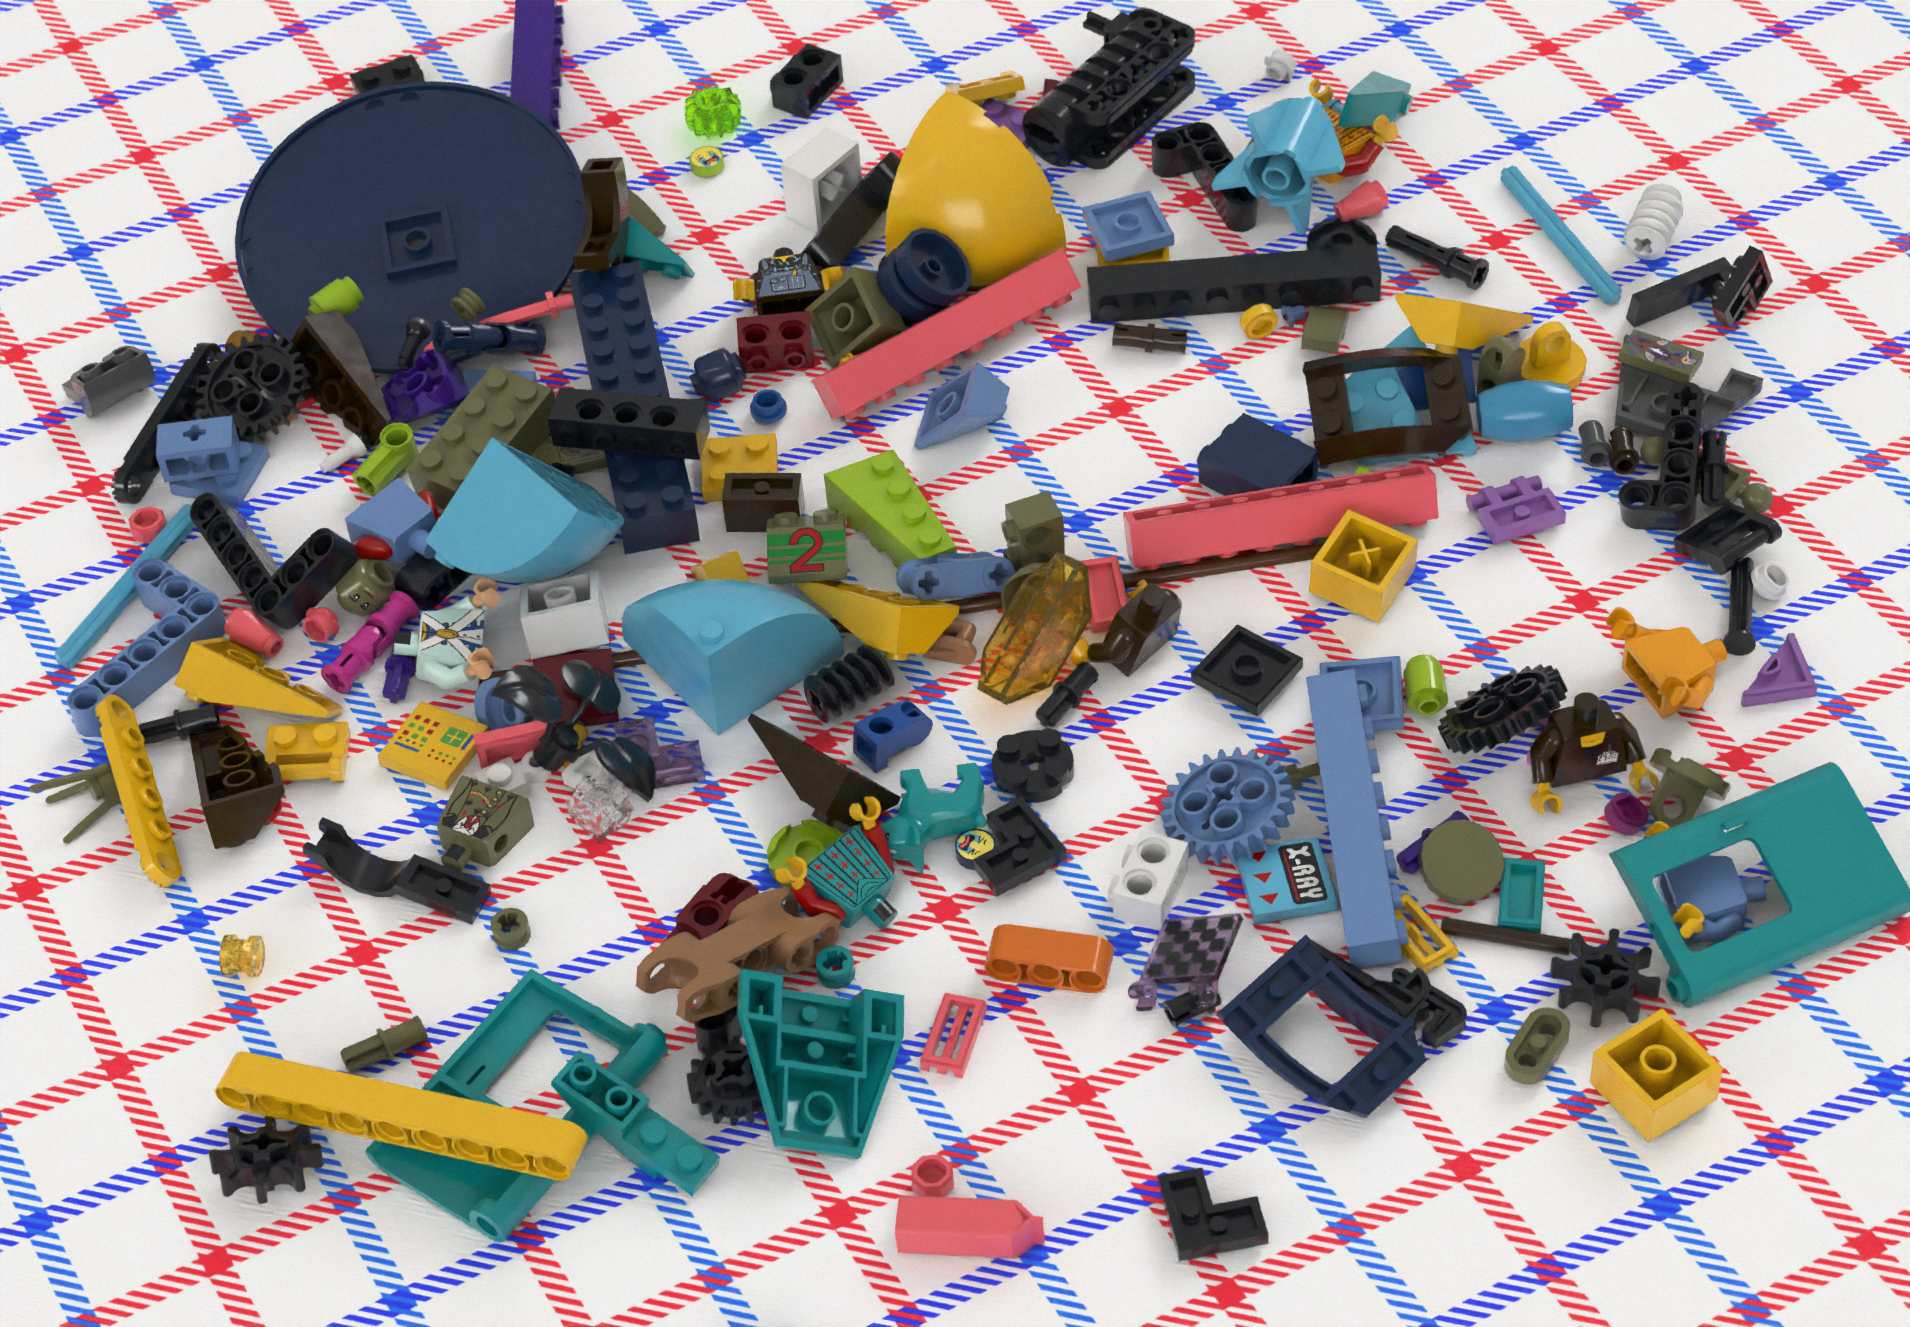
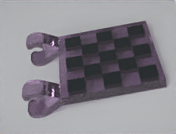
M1241 914L1165 919L1140 979L1132 983L1128 988V996L1131 999H1138L1137 1012L1151 1011L1155 1008L1157 985L1190 983L1189 992L1192 995H1199L1198 1008L1214 1006L1218 996V980L1243 921Z

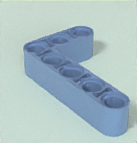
M158 558L144 559L134 566L132 575L141 603L162 617V619L69 693L67 705L80 735L85 737L101 735L99 728L102 727V724L98 720L100 717H96L95 708L107 695L119 696L132 709H135L179 673L191 642L224 636L226 621L219 598L215 593Z

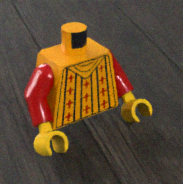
M1315 78L1309 85V92L1321 104H1327L1333 98V90L1330 84L1327 83L1325 90L1318 93L1321 82L1318 78ZM1328 106L1325 107L1324 110L1333 123L1346 164L1342 172L1319 175L1317 177L1329 184H1335L1348 176L1365 174L1384 149L1382 144L1397 138V126L1393 121L1389 124V119L1385 115H1380L1373 122V129L1377 134L1362 126L1343 128L1338 126L1341 114Z

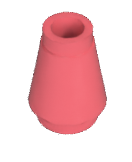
M1378 180L1372 182L1365 181L1340 200L1339 203L1333 205L1336 217L1341 218V222H1350V219L1357 220L1382 213L1383 208L1389 205V200L1385 189Z
M237 608L230 614L224 626V632L229 635L230 641L266 655L269 658L275 657L281 651L284 644V639L253 609Z

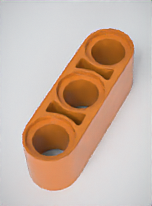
M1003 924L997 926L993 931L984 968L991 977L1004 982L1084 993H1098L1106 988L1114 955V947L1108 940L1098 936Z

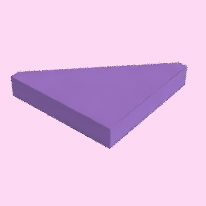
M1794 633L1787 634L1786 640L1778 651L1771 655L1758 672L1755 681L1748 690L1742 693V708L1816 696L1817 685Z

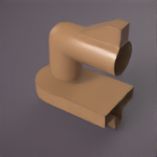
M956 617L942 633L944 635H941L929 650L923 654V657L961 665L973 663L977 655V649L972 644L977 630L976 626L970 621L961 620Z

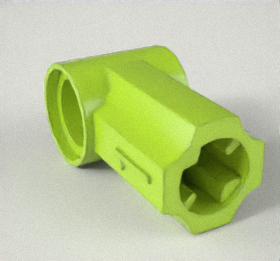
M393 423L386 426L380 433L381 444L352 474L354 483L364 493L372 497L388 486L400 472H407V468L419 455L413 431L407 424Z

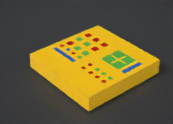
M421 701L378 754V761L383 767L447 791L477 753L473 734L487 732L489 727Z

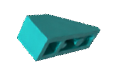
M1372 71L1348 92L1338 126L1343 128L1372 126L1374 120L1380 115H1385L1389 119V124L1392 121L1395 123L1402 115L1406 116L1409 112L1413 96L1408 94L1412 84Z

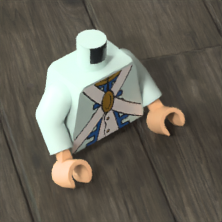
M482 577L474 585L476 595L469 594L454 605L437 611L423 612L420 619L419 633L395 631L393 655L417 656L416 677L420 680L429 681L443 690L449 691L458 687L477 691L479 679H488L492 673L490 665L495 663V659L490 651L485 647L482 648L485 610L482 609V604L487 607H494L499 603L500 595L496 591L498 584L495 580Z

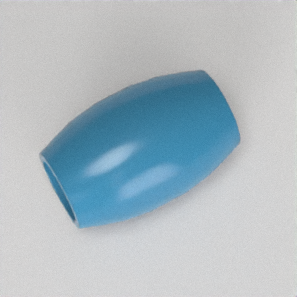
M1523 380L1497 385L1477 394L1476 414L1479 434L1482 437L1499 441L1524 442L1548 438L1572 428L1573 402L1570 387L1545 380Z

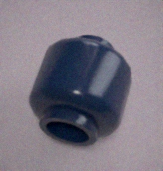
M718 348L695 359V373L689 375L697 395L705 393L706 397L712 402H717L738 393L743 387L742 380L747 379L746 372L737 353H730L726 348Z

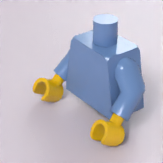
M1656 821L1645 831V836H1652L1670 827L1662 821ZM1705 856L1658 876L1657 881L1664 905L1686 946L1701 941L1715 945L1730 938L1744 927L1748 903L1766 900V886L1762 876L1740 879L1733 860L1728 856Z

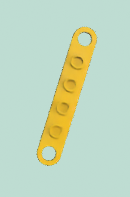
M109 694L96 705L95 714L96 717H100L98 720L102 727L99 729L134 848L140 853L141 858L139 862L142 864L140 866L141 869L145 870L143 872L144 875H150L148 880L152 881L154 879V885H159L160 888H168L182 876V867L173 841L172 829L168 824L163 808V799L158 791L153 775L154 770L144 745V737L140 732L133 709L119 696Z

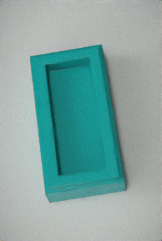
M1504 858L1505 865L1501 877L1498 926L1541 933L1546 861Z

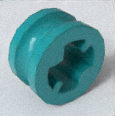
M830 946L821 950L817 955L815 962L817 977L823 986L830 989H839L846 987L853 981L855 977L854 958L847 948ZM838 964V968L842 966V969L833 971V967L829 968V966Z

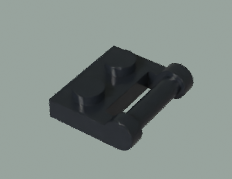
M1728 503L1675 537L1674 544L1676 552L1711 566L1715 573L1724 575L1734 568L1735 562L1765 543L1772 544L1781 538L1782 529L1779 523L1770 517ZM1737 542L1736 544H1734V545L1731 546L1730 548L1726 549L1727 547H1729V546L1732 545L1733 543Z

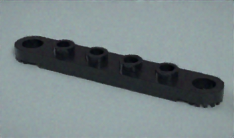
M197 343L191 358L186 359L124 456L123 465L117 469V472H114L115 478H112L114 485H111V488H114L112 495H115L114 499L117 500V503L138 504L160 471L156 458L157 425L191 421L198 410L196 402L202 399L196 393V389L206 386L201 381L200 376L210 375L212 372L207 367V361L214 364L220 361L216 353H222L216 343Z

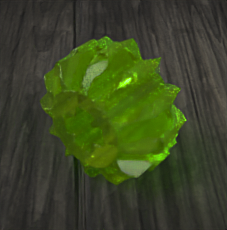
M718 84L713 88H708L704 85L703 90H693L691 97L685 99V123L688 125L689 130L694 131L695 136L705 135L708 140L712 136H718L722 139L724 133L732 134L735 127L741 125V102L738 99V94L732 93L730 87L720 89Z

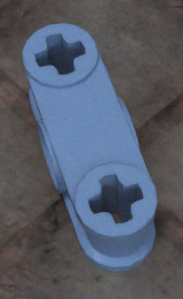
M990 552L947 553L938 555V557L905 561L896 572V583L904 593L915 595L922 600L965 598L974 594L1001 592L1005 582L1015 574L1014 566L1008 559L995 556Z

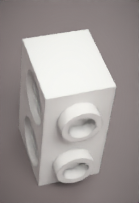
M1140 830L1134 845L1128 844L1122 859L1123 870L1120 876H1113L1108 890V900L1113 901V919L1162 931L1189 869L1188 842Z

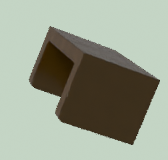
M725 473L722 505L726 532H766L768 519H774V515L783 512L797 513L798 517H804L805 500L801 473Z

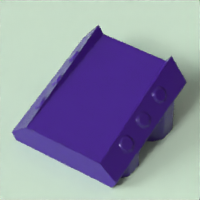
M435 349L426 350L418 356L411 369L396 373L384 386L380 387L393 423L408 424L461 404L470 392L462 375L463 372L452 358L445 353H437Z

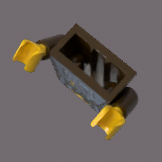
M781 247L775 250L773 257L761 259L758 264V272L751 274L749 279L733 280V301L741 300L750 304L756 302L758 316L802 312L843 277L842 267L837 266L824 269L820 265H814L809 254H794L790 248Z

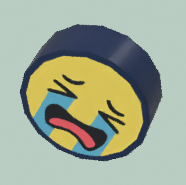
M971 829L961 833L955 842L956 860L964 868L974 870L973 859L996 848L995 838L991 833L982 829Z

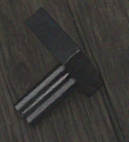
M1722 257L1632 294L1626 319L1635 328L1707 297H1710L1712 300L1716 290L1720 286L1724 287L1727 283L1732 265L1725 257ZM1745 305L1733 323L1745 317L1748 312V308Z

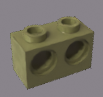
M1049 491L1005 504L1006 521L1001 523V528L1007 542V548L1003 549V556L1012 563L1015 572L1030 563H1048L1059 569L1060 572L1065 571L1063 515Z

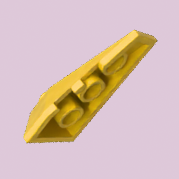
M1396 293L1395 300L1420 341L1436 344L1435 350L1445 354L1457 355L1458 348L1474 350L1485 345L1496 334L1505 336L1533 322V315L1461 301Z
M225 637L191 642L174 682L175 686L186 691L184 695L188 699L200 704L211 702L321 718L341 715L344 708L309 686L303 684L292 685L289 683L292 675L281 669L275 670L264 667L265 658Z

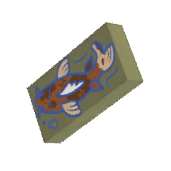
M1634 329L1620 349L1618 361L1678 382H1690L1703 363L1704 352Z

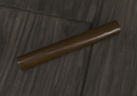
M1447 917L1442 918L1441 930L1445 935L1568 956L1570 953L1571 938Z

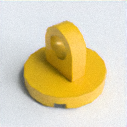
M1552 321L1543 324L1535 331L1532 337L1520 342L1519 346L1526 353L1521 367V377L1526 380H1545L1568 385L1570 390L1576 388L1581 383L1582 377L1585 375L1587 358L1583 349L1571 340L1570 333L1561 322Z

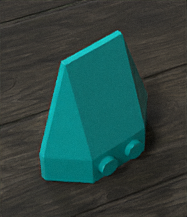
M741 969L738 978L737 1014L774 1147L859 1159L904 1037V995L863 989L852 999H844L783 989V975Z

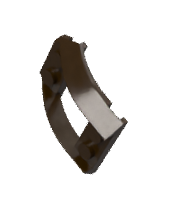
M1399 347L1362 350L1304 362L1302 372L1306 378L1315 438L1313 443L1315 449L1318 450V461L1321 469L1328 468L1329 464L1348 460L1352 463L1385 456L1418 453L1446 455V451L1459 439L1462 441L1473 432L1465 377L1460 358L1430 348ZM1390 367H1423L1432 425L1396 426L1354 432L1345 374Z

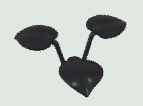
M573 659L564 664L560 672L564 686L571 694L583 701L567 724L555 726V723L563 712L562 700L555 696L556 687L549 677L535 668L518 666L507 671L499 679L491 696L508 701L530 717L547 723L544 734L539 738L540 743L533 750V756L542 768L556 772L567 760L574 763L579 757L595 750L597 759L607 771L647 803L652 799L656 779L655 765L648 753L636 743L624 737H616L613 742L603 737L576 750L578 748L579 736L573 727L586 711L589 704L600 713L608 715L613 713L621 702L620 690L616 682L607 673L594 668L590 663L582 660Z

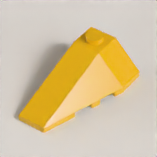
M827 580L796 583L797 588L862 642L874 649L885 651L884 657L892 660L905 661L908 660L909 654H925L959 614L960 606L935 599L922 600L917 597L916 600L900 597L899 592L867 589V586L848 582Z

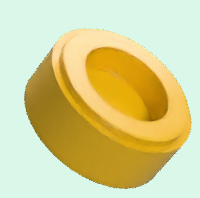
M1268 304L1255 305L1249 308L1240 318V327L1250 339H1261L1268 336L1278 324V317L1273 308Z

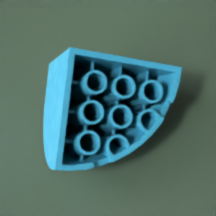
M492 437L425 539V542L436 551L434 558L448 568L454 569L457 567L470 574L495 581L530 583L562 576L587 563L611 542L624 524V519L620 513L613 510L614 506L594 487Z
M709 579L673 585L633 602L626 607L622 616L623 640L640 655L717 735H720L844 653L843 642L838 629L815 608L786 592L749 581Z

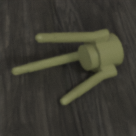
M104 762L91 769L30 786V792L35 793L85 780L46 797L45 802L52 804L85 790L89 791L95 801L101 798L105 800L63 838L65 844H69L111 807L121 803L110 763Z

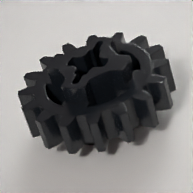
M734 1036L730 1045H725L719 1038L716 1040L717 1049L712 1051L707 1047H702V1060L692 1059L690 1062L692 1072L688 1073L686 1077L690 1101L692 1104H698L701 1116L712 1112L713 1121L716 1124L720 1123L724 1117H729L731 1126H736L739 1117L744 1116L749 1123H753L754 1112L759 1111L765 1114L747 1047L740 1043L739 1036ZM708 1079H710L709 1087L706 1086Z

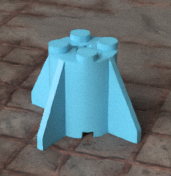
M1312 96L1285 98L1250 113L1246 124L1254 141L1215 176L1211 185L1214 191L1246 186L1256 198L1261 194L1263 197L1270 199L1268 204L1286 207L1298 235L1305 234L1309 226L1312 188L1316 176L1342 172L1346 164L1333 123L1326 111L1322 109L1321 102Z

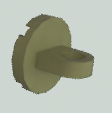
M1658 748L1655 749L1648 762L1653 768L1664 774L1650 803V812L1655 821H1662L1671 828L1692 819L1704 796L1720 801L1725 800L1731 786L1730 783L1721 779L1722 776L1689 758L1681 757L1676 762L1670 758L1672 755L1670 750ZM1671 795L1677 796L1682 802V811L1674 819L1668 818L1663 811L1664 801Z

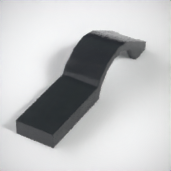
M323 817L318 825L319 830L324 834L317 845L306 842L303 846L304 855L342 884L360 893L374 897L399 895L473 925L491 895V884L414 854L410 859L404 861L386 860L373 855L360 847L347 834L343 825Z

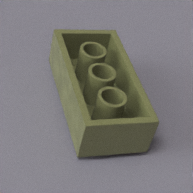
M492 365L407 468L406 471L415 493L417 494L424 490L430 491L434 495L436 505L446 509L492 437L531 456L550 433L548 417L556 398L553 389Z

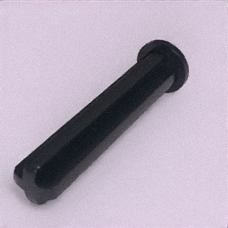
M1750 557L1742 558L1735 562L1734 568L1731 570L1728 633L1723 638V644L1728 653L1737 656L1751 653L1756 646V639L1751 634L1753 599L1751 571L1754 569V562Z

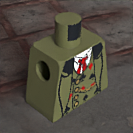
M462 775L437 824L442 848L445 850L441 856L442 864L459 872L463 870L469 860L486 867L495 866L534 827L535 824L529 799Z

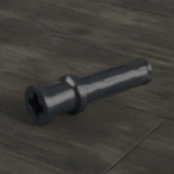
M1393 225L1386 234V246L1438 268L1443 277L1448 279L1457 278L1465 282L1466 286L1472 290L1481 287L1486 280L1489 272V262L1483 258L1474 259L1464 254L1462 249L1456 246L1450 248L1440 246L1398 225Z

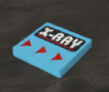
M1318 837L1267 845V851L1255 847L1252 849V859L1246 857L1244 853L1238 854L1237 867L1254 925L1337 911L1338 901Z

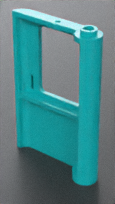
M1833 762L1825 763L1609 853L1649 932L1654 937L1670 967L1668 971L1669 978L1666 979L1667 991L1675 1002H1680L1685 1007H1691L1910 912V888L1844 772ZM1741 841H1751L1757 848L1787 902L1789 913L1701 951L1694 952L1689 950L1653 885V878Z
M530 969L421 1089L502 1106L487 1097L484 1092L547 1021L555 1015L567 1018L620 1050L619 1054L606 1069L636 1089L667 1054L666 1036L659 1027L651 1023L646 1025L636 1023L630 1027L606 1013L600 1007L589 1003L535 970ZM572 1108L562 1118L580 1126L586 1132L588 1141L585 1147L597 1135ZM376 1140L365 1150L370 1161L382 1172L484 1236L499 1243L504 1242L557 1181Z

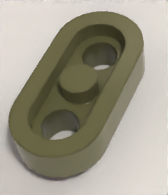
M1544 1007L1536 1009L1529 1014L1505 1053L1504 1068L1507 1075L1513 1081L1532 1085L1541 1082L1547 1076L1569 1041L1570 1022L1564 1013L1554 1008ZM1542 1034H1550L1553 1037L1547 1038Z

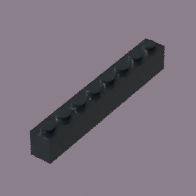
M1376 245L1087 267V294L1091 324L1245 312L1258 304H1268L1273 309H1281V306L1284 305L1286 307L1299 305L1309 307L1313 305L1380 301L1382 273Z

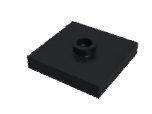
M1237 624L1191 672V682L1258 716L1303 668V658Z

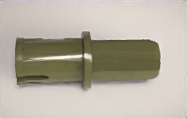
M417 1015L387 1030L376 1029V1035L342 1049L340 1054L345 1068L349 1072H355L385 1058H388L389 1061L394 1060L393 1055L429 1040L425 1027Z

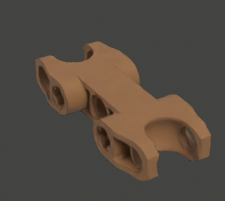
M787 886L758 893L739 903L731 912L727 927L702 940L688 932H682L663 941L658 948L648 954L638 965L636 987L649 994H655L665 989H681L677 995L678 1008L676 1015L684 1021L696 1022L707 1017L719 1015L738 1005V978L741 969L766 972L776 966H780L789 973H798L815 964L816 957L821 950L835 945L839 939L840 920L828 913H821L810 918L795 917L799 913L798 901L790 891V887ZM826 929L822 938L817 942L813 943L814 939H816ZM664 963L665 966L650 978L653 970L658 965ZM696 1000L695 1006L691 1008L693 1001Z

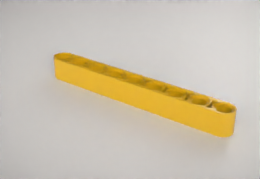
M240 1051L234 1055L214 1090L216 1097L223 1104L239 1111L553 1180L563 1181L571 1176L588 1141L586 1132L580 1126L567 1120L250 1052Z

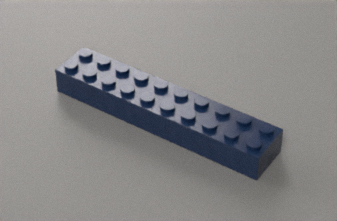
M640 261L613 265L601 272L583 270L569 273L591 390L670 398ZM604 451L615 508L624 519L620 532L625 555L700 541L694 500L683 458Z

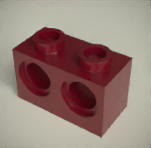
M809 311L736 318L739 358L746 374L814 367Z

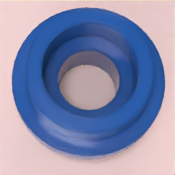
M771 389L756 393L750 404L752 418L761 423L779 421L787 412L785 399L779 392Z

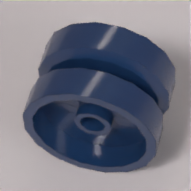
M920 228L912 231L882 261L878 267L877 280L881 293L890 306L902 316L914 322H921L949 307L951 303L955 302L971 284V269L967 258L959 246L948 236L934 229Z

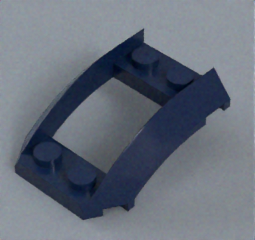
M1305 935L1222 1008L1216 1016L1256 1057L1289 1084L1325 1106L1367 1118L1426 1062L1422 1044L1418 1046L1413 1028L1415 1021L1410 1016L1404 1018L1371 997L1336 966L1331 959L1327 962L1310 945L1312 940ZM1310 991L1336 1014L1379 1043L1335 1085L1328 1083L1300 1064L1266 1033L1274 1023Z

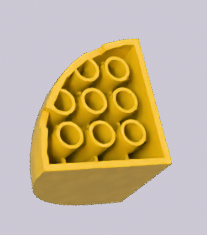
M946 91L931 106L920 121L897 169L887 209L885 258L912 231L920 228L934 229L948 236L959 246L967 258L971 269V284L969 286H988L1058 249L1063 248L1066 255V234L1061 213H1056L1051 197L1054 195L1052 187L1044 172L1023 143L1005 125L999 128L984 116L986 110L964 97Z

